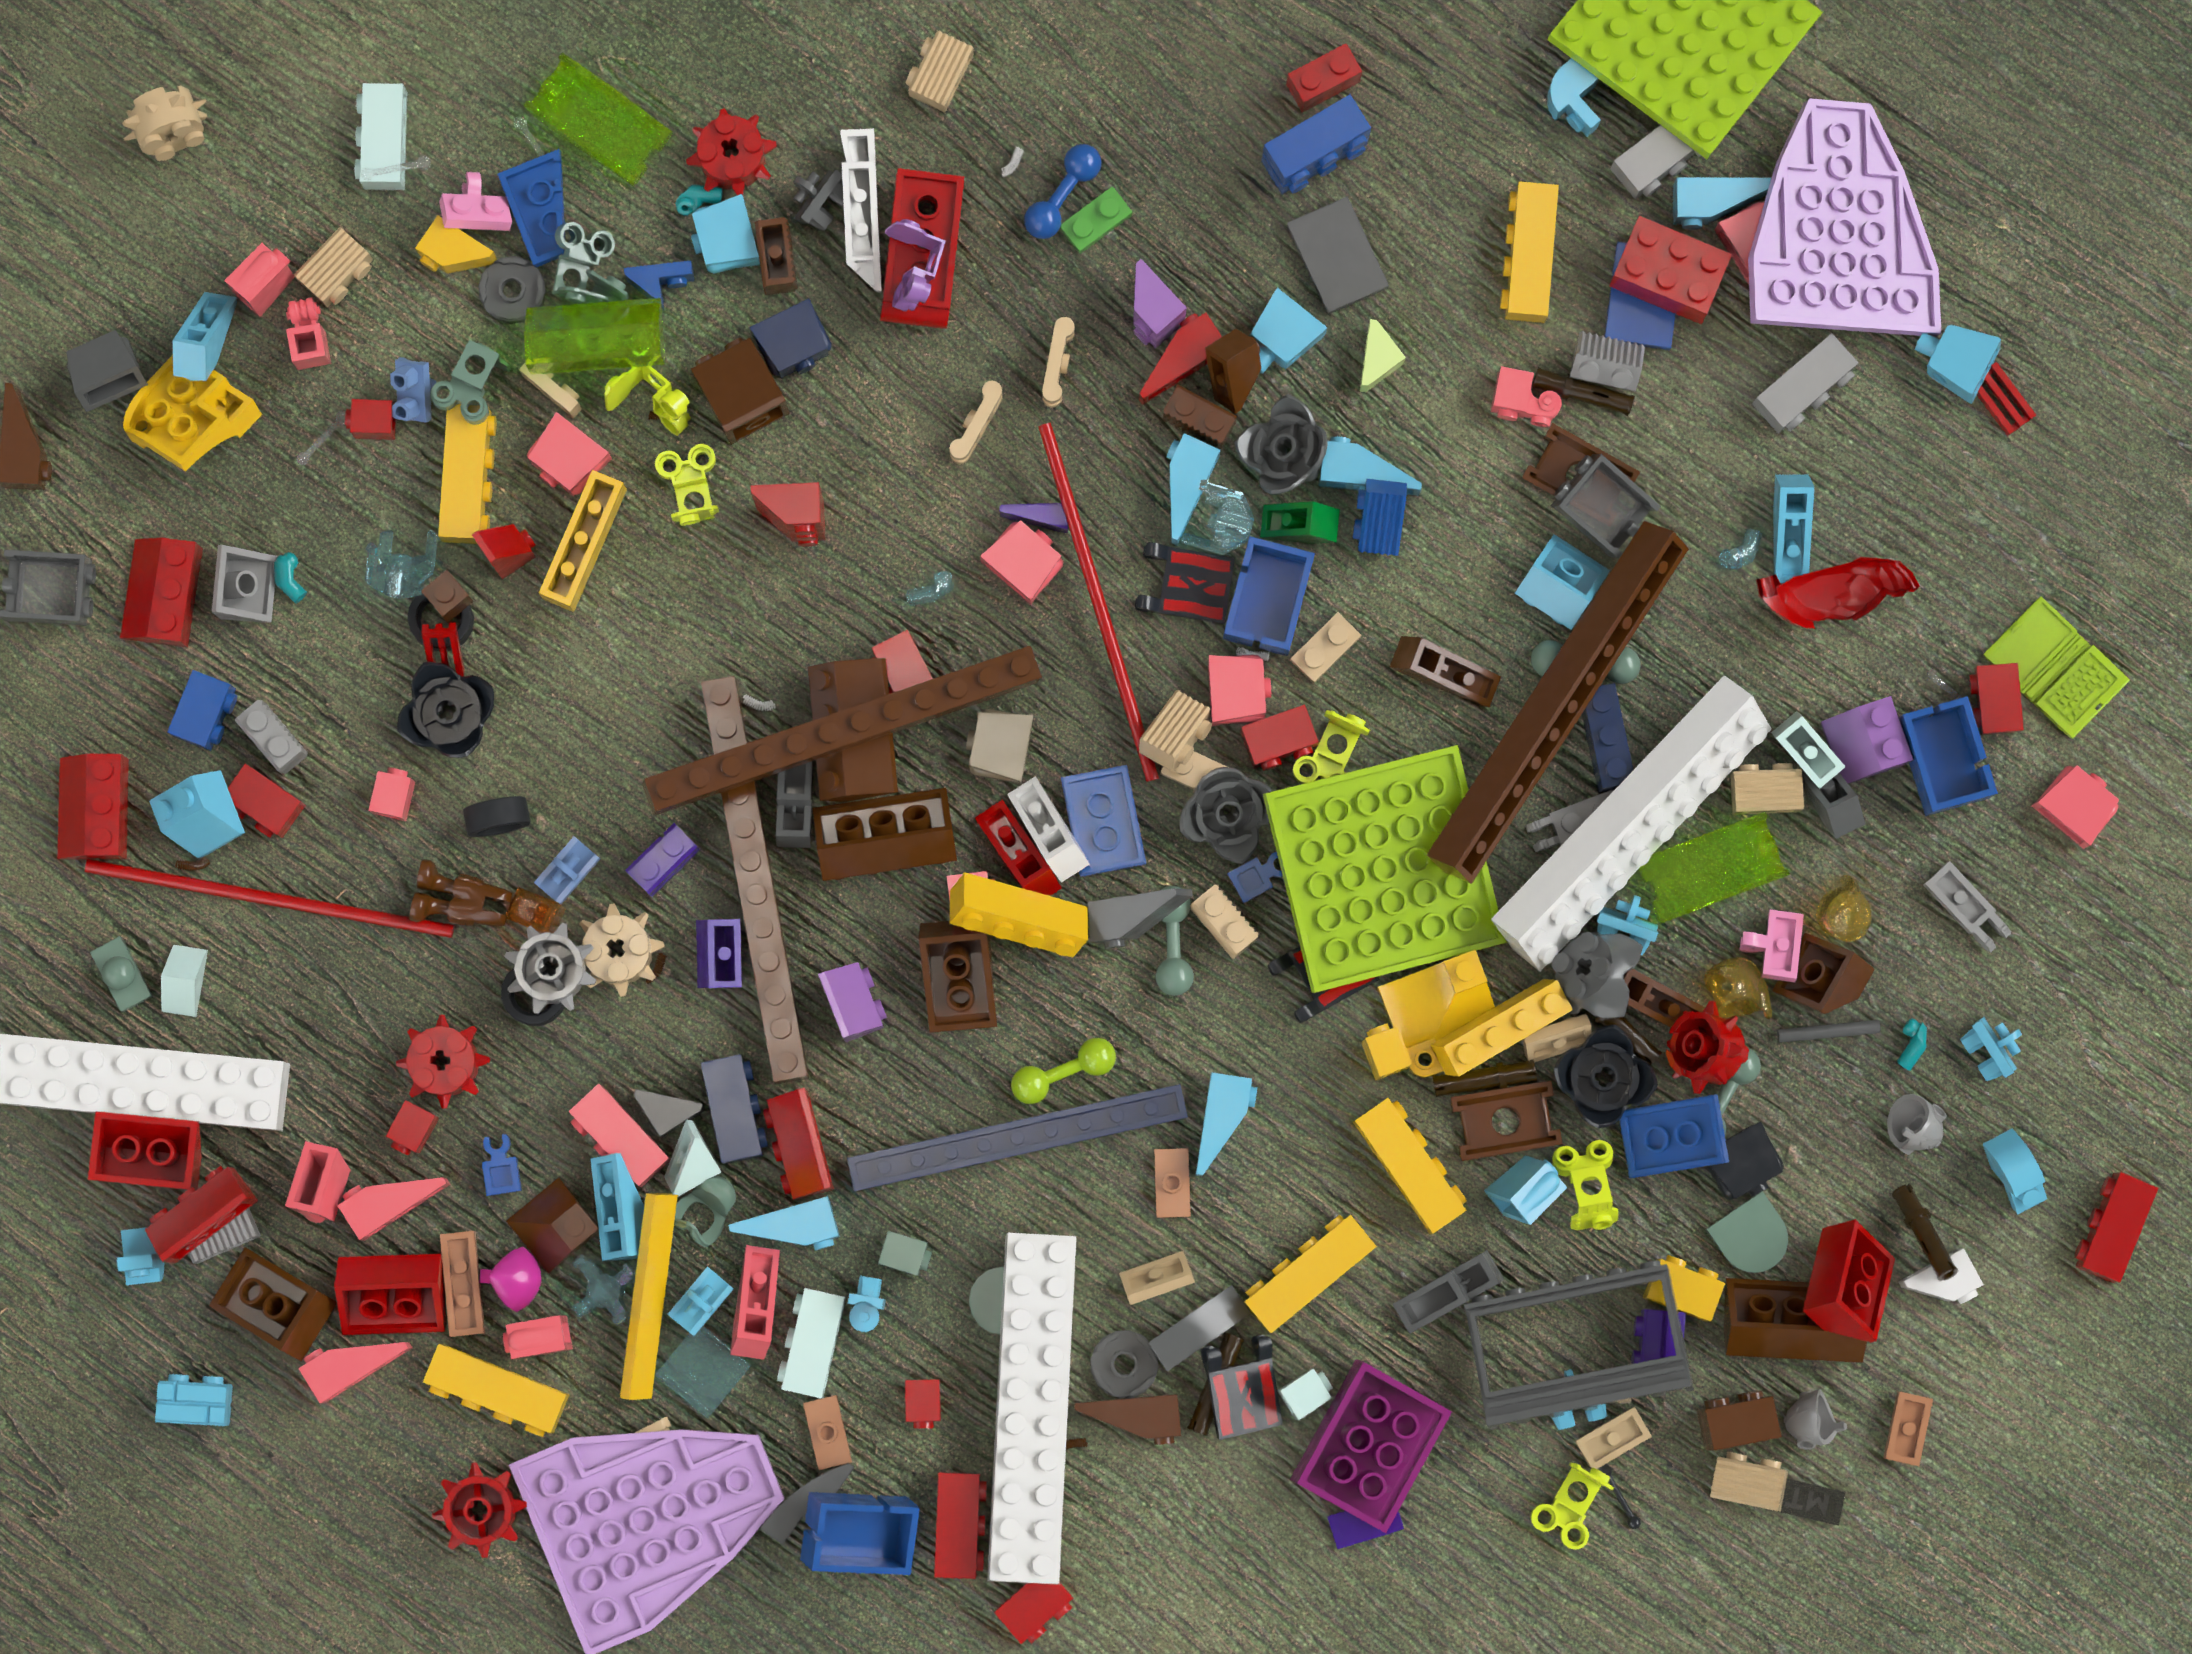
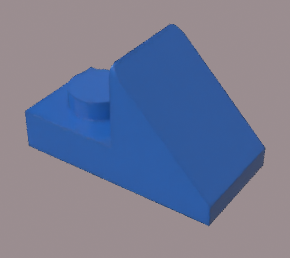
M691 260L624 268L627 282L663 310L662 285L667 284L668 288H681L687 286V282L695 281Z

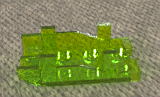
M562 52L558 57L559 64L555 71L544 80L536 97L531 102L527 100L523 106L552 131L635 187L648 169L644 162L654 149L660 153L673 135L672 130L654 119L614 87Z
M1766 812L1716 829L1651 855L1650 860L1641 866L1639 871L1644 883L1651 881L1657 896V900H1654L1652 905L1660 924L1790 875L1788 868L1785 869L1780 860L1778 847L1768 829Z

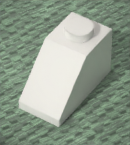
M1964 1248L1949 1253L1954 1265L1958 1268V1273L1951 1279L1939 1281L1931 1264L1898 1281L1901 1288L1948 1302L1958 1299L1960 1304L1978 1295L1976 1289L1984 1284Z

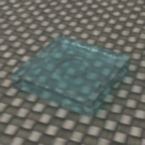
M703 1326L695 1336L690 1333L686 1336L655 1376L709 1419L752 1365L742 1356L730 1355L731 1347Z

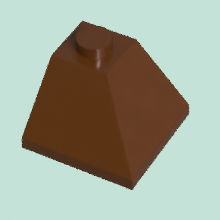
M1804 933L1800 945L1796 982L1778 980L1772 991L1777 995L1826 1014L1859 999L1875 969L1855 952Z
M559 1177L506 1221L549 1274L599 1233L596 1221Z

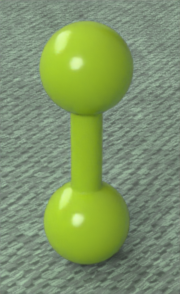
M1095 1037L1088 1039L1081 1045L1078 1051V1058L1045 1072L1036 1066L1022 1067L1012 1078V1093L1022 1103L1036 1104L1046 1097L1049 1091V1084L1084 1070L1093 1076L1104 1075L1115 1065V1049L1106 1039Z

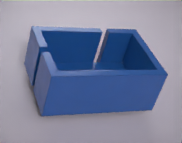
M1350 94L1264 144L1261 162L1282 195L1289 190L1294 194L1305 188L1309 184L1307 180L1319 174L1320 177H1323L1335 170L1338 160L1346 157L1352 160L1366 151L1365 146L1368 144L1371 126Z
M1249 536L1223 640L1252 647L1253 641L1260 642L1258 649L1288 656L1315 553Z
M1968 696L1939 704L1935 708L1931 706L1903 714L1899 717L1913 758L1909 764L1925 817L1986 800L1998 794L1989 764L1977 770L1974 764L1983 761L1987 757Z
M809 1492L805 1523L811 1529H804L800 1560L811 1571L911 1575L920 1507L907 1496L878 1495V1498L875 1499L872 1495Z

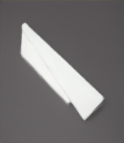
M874 129L840 130L846 162H842L846 264L876 292H882Z

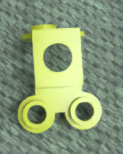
M643 359L628 372H624L620 376L615 375L608 381L604 393L607 411L614 410L628 397L630 391L644 379L658 391L652 396L653 412L660 417L666 429L678 436L688 427V421L691 419L687 412V406L690 404L689 399L679 389L672 391L671 383ZM650 374H652L653 376H655V377L659 380V382L661 383L662 386H660L659 384H657V383L653 380V378L651 377Z
M698 444L692 447L688 454V460L682 461L680 456L673 451H664L657 456L655 461L658 474L664 479H672L679 512L671 514L673 522L680 521L681 526L715 518L714 515L719 512L718 506L712 505L705 474L715 466L716 456L713 449L706 444ZM699 455H707L709 457L708 463L705 465L697 464L696 459ZM668 461H673L676 464V468L672 472H666L663 469L664 464ZM692 492L701 494L704 498L703 507L688 510L684 504L686 496Z
M1326 710L1324 716L1330 720L1313 757L1303 756L1296 760L1293 766L1294 778L1299 783L1304 784L1316 781L1318 777L1324 779L1344 774V768L1360 734L1368 735L1370 731L1364 726L1366 722L1352 714H1347L1345 718L1332 710ZM1339 734L1346 739L1347 748L1343 753L1334 754L1328 749L1327 741L1332 735ZM1303 765L1310 766L1312 768V775L1309 777L1302 776L1300 768Z
M1596 1140L1591 1142L1586 1148V1155L1579 1156L1577 1150L1570 1146L1559 1147L1553 1153L1552 1165L1559 1175L1569 1176L1570 1184L1573 1183L1577 1198L1578 1213L1571 1216V1229L1583 1230L1594 1228L1602 1230L1609 1228L1614 1222L1618 1221V1209L1612 1207L1613 1200L1605 1171L1612 1164L1613 1149L1606 1141ZM1596 1149H1602L1606 1153L1604 1155L1599 1156L1596 1155L1593 1151ZM1562 1155H1569L1572 1159L1570 1161H1563L1560 1157ZM1597 1179L1602 1185L1600 1192L1595 1195L1586 1194L1581 1188L1582 1182Z
M1570 1462L1569 1466L1572 1468L1555 1495L1553 1503L1551 1505L1539 1504L1535 1506L1531 1512L1530 1519L1532 1525L1543 1532L1551 1531L1557 1525L1561 1527L1560 1539L1566 1547L1576 1550L1581 1549L1588 1542L1589 1532L1582 1523L1586 1518L1585 1513L1600 1487L1604 1486L1609 1490H1613L1614 1487L1608 1484L1610 1477L1596 1468L1592 1467L1590 1472L1581 1468V1465ZM1573 1482H1582L1588 1489L1587 1497L1581 1502H1575L1568 1496V1488ZM1541 1511H1547L1550 1514V1520L1546 1524H1541L1538 1521V1514ZM1576 1528L1580 1533L1579 1539L1575 1542H1571L1567 1536L1569 1530Z

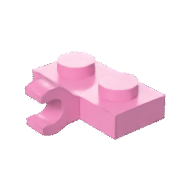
M466 172L467 183H462V194L442 193L439 203L444 228L510 230L512 218L507 197L481 195V175L479 172Z
M1770 910L1768 913L1766 935L1743 932L1739 951L1748 953L1764 952L1761 978L1796 982L1804 914Z

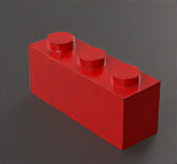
M2122 1172L2113 1173L2112 1177L2107 1176L2100 1190V1195L2104 1196L2099 1209L2096 1207L2093 1209L2088 1219L2087 1226L2091 1228L2086 1240L2082 1239L2075 1251L2074 1258L2078 1259L2075 1267L2108 1282L2121 1283L2159 1188Z
M938 1473L934 1578L976 1579L977 1571L984 1570V1551L978 1550V1536L985 1537V1516H979V1502H986L987 1481H980V1473Z

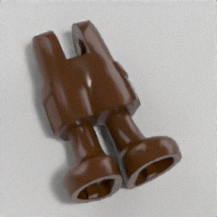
M422 860L417 877V889L443 892L453 895L454 898L448 901L415 892L411 903L409 920L421 922L429 915L441 914L447 915L449 923L465 926H474L475 924L497 927L505 926L507 915L483 910L485 899L494 902L511 903L512 892L484 883V880L465 874H459L455 880L449 879L437 872L436 865L432 860Z

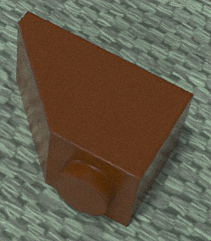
M1234 329L1205 347L1214 400L1236 414L1241 411L1262 367L1259 355L1261 350L1258 342L1253 337L1247 336L1238 329Z

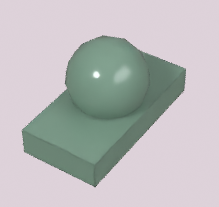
M119 936L90 952L102 975L103 982L108 986L121 1012H125L153 997L123 937Z

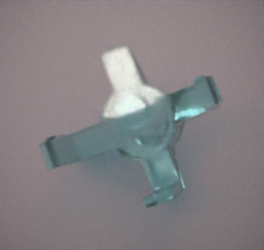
M1201 480L1198 490L1207 493L1205 503L1218 507L1216 514H1210L1207 527L1211 528V532L1214 533L1212 539L1208 540L1184 532L1181 543L1186 546L1190 545L1225 555L1248 541L1254 522V515L1244 493L1209 483L1208 480Z
M433 530L428 531L425 555L410 557L406 554L392 555L393 531L380 532L378 547L373 542L368 543L366 547L368 555L365 581L372 588L392 598L404 599L421 595L423 588L420 585L434 574L437 541H439L438 535Z
M582 1254L574 1259V1267L580 1269L589 1281L586 1287L587 1296L572 1306L578 1317L581 1318L599 1307L609 1310L613 1316L612 1321L614 1324L618 1325L627 1321L630 1318V1313L623 1299L625 1287L635 1279L636 1271L631 1264H624L622 1266L623 1270L614 1276L604 1274L591 1258L584 1257Z

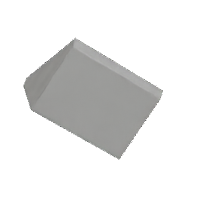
M218 545L212 613L221 620L271 623L275 590L274 562L278 556Z

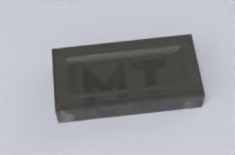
M1787 1478L1781 1513L1839 1526L1846 1492Z

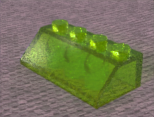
M661 298L526 308L524 325L526 367L530 374L534 375L665 365Z

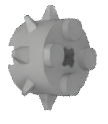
M561 923L553 934L547 932L539 934L532 926L527 927L528 940L522 944L520 951L506 952L505 958L515 965L514 971L516 974V979L507 988L509 993L525 991L533 998V1013L539 1014L547 1004L562 1003L569 1011L573 1010V996L579 992L583 985H595L596 979L586 972L584 958L594 949L591 944L576 946L568 939V927L565 923ZM551 961L554 965L556 963L559 964V967L555 969L556 974L550 976L548 973L543 975V971L547 969L545 963Z

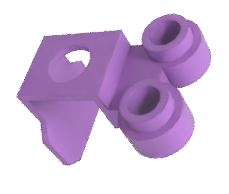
M902 219L900 222L896 221L886 228L885 233L889 237L904 243L915 244L931 250L925 270L915 266L903 274L902 280L894 293L892 307L906 312L908 309L913 311L919 302L925 303L931 291V284L928 282L936 276L945 240L927 234L920 228L918 223L912 220Z

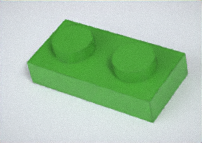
M1112 186L1063 222L1060 230L1076 251L1081 254L1131 217L1133 212Z

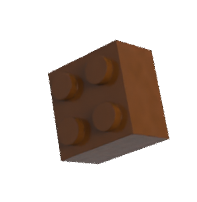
M1756 1390L1737 1394L1739 1401L1730 1402L1729 1397L1705 1400V1407L1696 1409L1705 1450L1716 1451L1781 1438L1782 1435L1773 1396H1764L1763 1391Z

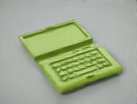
M2040 596L1983 655L1992 665L2018 663L2020 692L2064 734L2073 739L2130 679L2094 645L2091 646L2077 633L2078 631ZM2100 704L2101 707L2096 710L2095 708Z

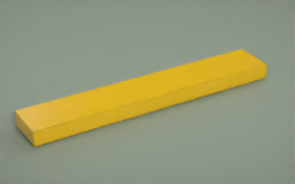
M646 1193L620 1392V1398L627 1400L652 1399L678 1197L675 1194Z

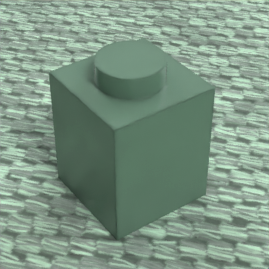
M888 1231L878 1264L919 1276L920 1270L927 1271L932 1251L927 1250V1242Z

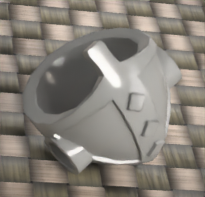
M1915 1094L1903 1095L1895 1101L1889 1111L1887 1129L1890 1140L1907 1155H1910L1914 1150L1920 1151L1934 1147L1937 1148L1943 1139L1942 1122L1947 1115L1941 1107L1936 1104L1932 1105L1921 1096Z
M1821 1389L1800 1393L1799 1399L1789 1408L1783 1419L1786 1430L1797 1439V1446L1805 1450L1813 1449L1816 1445L1829 1444L1837 1432L1847 1430L1845 1422L1836 1423Z

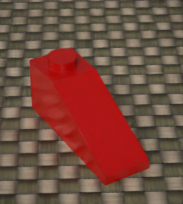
M1206 312L1199 317L1196 313L1192 314L1180 323L1182 328L1177 330L1139 393V401L1142 405L1208 365L1205 347L1222 336Z
M514 524L480 530L472 534L502 579L536 558L531 550L536 544L526 529L519 532Z
M1003 800L975 817L976 822L1020 888L1048 896L1062 889L1051 868Z

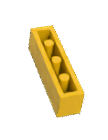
M1519 181L1516 191H1510L1508 211L1514 212L1513 224H1507L1505 244H1511L1510 257L1505 256L1503 263V276L1508 277V288L1502 289L1500 298V309H1506L1505 320L1545 323L1548 317L1559 185Z
M457 404L454 408L447 410L438 537L442 542L477 544L472 534L476 531L490 529V516L485 515V503L491 502L492 482H487L488 469H493L494 449H489L490 436L496 435L497 419L496 416H491L492 412L489 409V415L483 423L477 425L470 424L465 421L461 414V404ZM469 405L468 407L470 413H476L480 409V405Z
M591 471L540 588L539 595L543 600L569 611H575L627 491L623 482L597 471Z
M966 872L962 874L950 890L949 924L1072 958L1088 941L1087 906Z
M1542 979L1430 1046L1445 1075L1459 1077L1573 1009L1558 980Z
M1387 1098L1356 1119L1353 1124L1431 1235L1467 1211L1463 1206L1467 1200L1456 1185L1449 1186L1443 1177L1447 1174V1171L1437 1157L1431 1159L1424 1150V1147L1428 1144L1419 1130L1416 1128L1411 1131L1404 1120L1408 1118V1115L1397 1100L1392 1103Z
M1339 1214L1325 1226L1328 1233L1320 1240H1317L1314 1236L1298 1248L1302 1253L1292 1263L1286 1258L1271 1270L1275 1277L1266 1284L1260 1279L1245 1292L1249 1297L1244 1301L1245 1305L1269 1334L1279 1328L1377 1247L1351 1215L1344 1219Z
M438 1344L423 1380V1383L430 1385L429 1392L448 1399L449 1395L453 1394L463 1398L461 1405L480 1412L483 1406L494 1411L493 1418L508 1424H512L513 1419L526 1424L524 1430L541 1437L544 1436L545 1432H555L570 1395L445 1344Z

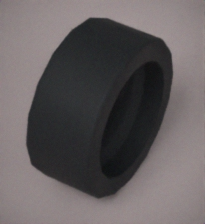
M420 592L409 606L407 620L410 631L418 642L424 646L421 633V616L424 608L430 601ZM470 605L460 612L461 620L457 629L460 646L467 641L473 631L474 615ZM445 637L447 651L452 650L450 637ZM431 638L434 651H439L437 638Z
M522 796L491 799L463 809L467 835L469 837H487L525 828L531 823L526 797Z
M545 963L547 969L543 971V975L547 973L550 976L555 975V968ZM514 968L506 974L501 986V1000L506 1011L516 1021L528 1026H543L554 1021L563 1012L565 1006L562 1003L551 1004L545 1011L539 1014L523 1011L517 1005L515 992L509 993L507 989L516 979Z

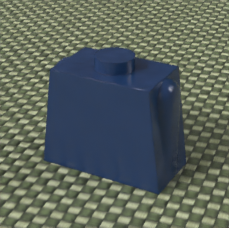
M810 298L749 327L751 335L770 372L775 376H780V378L795 371L798 374H802L813 369L816 366L815 362L828 356V351L832 348L831 341Z

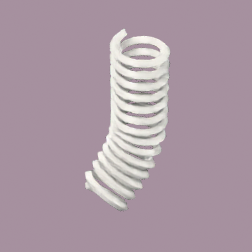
M1015 147L1011 162L1001 168L1003 177L1013 173V170L1015 171V168H1018L1022 152H1024L1023 149Z
M1238 647L1236 650L1237 656L1258 655L1264 661L1269 659L1270 652L1267 654V651H1261V653L1256 651L1255 654V651L1251 652L1243 647Z
M747 694L743 696V704L745 703V705L747 704L751 708L754 706L756 710L759 707L760 711L761 705L762 712L763 708L765 711L766 708L767 711L773 710V707L774 709L776 708L772 700L761 702L753 699V697L751 698V696L749 697V695L747 696Z

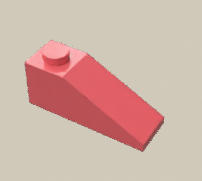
M442 1177L366 1186L363 1189L358 1185L343 1194L342 1198L344 1201L337 1206L358 1239L365 1241L451 1184L448 1179Z
M750 1245L745 1247L730 1355L765 1359L772 1338L780 1250Z
M409 1342L332 1349L325 1352L319 1348L304 1357L303 1359L306 1364L298 1369L318 1402L323 1404L412 1349V1346Z

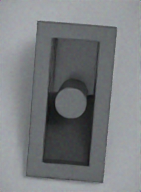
M1802 771L1803 786L1820 820L1835 839L1865 825L1858 796L1840 773L1819 789L1809 776Z

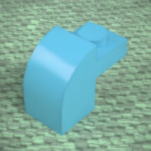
M1572 58L1555 73L1548 90L1547 105L1555 121L1566 113L1568 115L1566 119L1570 126L1576 132L1582 131L1588 137L1598 128L1601 120L1582 98L1595 88L1599 78Z
M2013 1128L1983 1143L1990 1167L2003 1182L2011 1207L2017 1214L2047 1200L2042 1184L2046 1181L2042 1171L2025 1142Z
M146 1228L121 1230L123 1257H117L118 1271L125 1272L126 1285L160 1282L163 1279L164 1262H162L145 1232Z

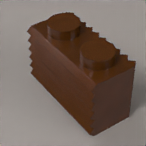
M785 217L755 221L765 295L795 292L798 286L788 220Z
M1177 385L1163 411L1164 422L1169 421L1170 425L1175 424V427L1181 428L1182 432L1187 431V435L1192 434L1194 438L1198 437L1200 441L1204 440L1205 443H1210L1211 446H1216L1220 450L1233 430L1237 418L1236 415L1180 385Z

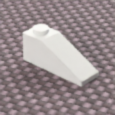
M1036 776L1007 794L1044 859L1061 882L1090 865Z

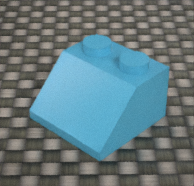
M1554 534L1515 594L1521 597L1528 605L1536 607L1550 616L1556 623L1572 630L1610 570Z
M221 770L190 776L149 800L160 831L197 858L210 854L245 833Z

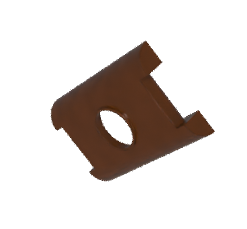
M1552 423L1544 436V439L1549 441L1535 468L1528 465L1522 478L1554 495L1558 487L1567 481L1566 473L1568 469L1578 464L1586 455L1591 457L1592 454H1602L1633 482L1636 481L1640 471ZM1597 469L1592 475L1590 486L1580 490L1569 505L1610 527L1617 515L1611 509L1622 490Z
M1552 1081L1451 1097L1452 1113L1459 1112L1465 1142V1145L1458 1146L1461 1161L1563 1144L1560 1129L1552 1130L1546 1097L1554 1096ZM1509 1108L1517 1114L1519 1124L1512 1134L1502 1135L1493 1128L1492 1117L1497 1110Z

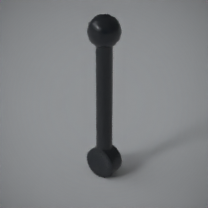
M1604 1464L1598 1470L1610 1477L1608 1484L1614 1487L1612 1491L1628 1517V1526L1631 1529H1638L1641 1525L1640 1518L1634 1516L1612 1478L1611 1467Z

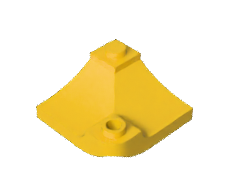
M172 355L147 381L148 385L142 387L134 396L125 412L123 428L131 441L143 449L145 447L150 448L186 472L199 458L216 445L233 436L241 438L262 413L252 398L231 386L226 377L215 370L212 371L207 381H190L184 377L173 376Z
M1476 950L1377 987L1392 1028L1397 1026L1399 1028L1412 1063L1409 1070L1418 1077H1430L1444 1072L1430 1046L1431 1044L1495 1007L1488 987V981ZM1425 1053L1430 1056L1431 1062L1428 1066H1422L1419 1063L1418 1058L1420 1054Z

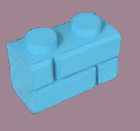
M168 1374V1381L158 1382L155 1421L159 1423L229 1426L233 1386L232 1384H223L224 1377L203 1376L202 1383L189 1382V1375Z

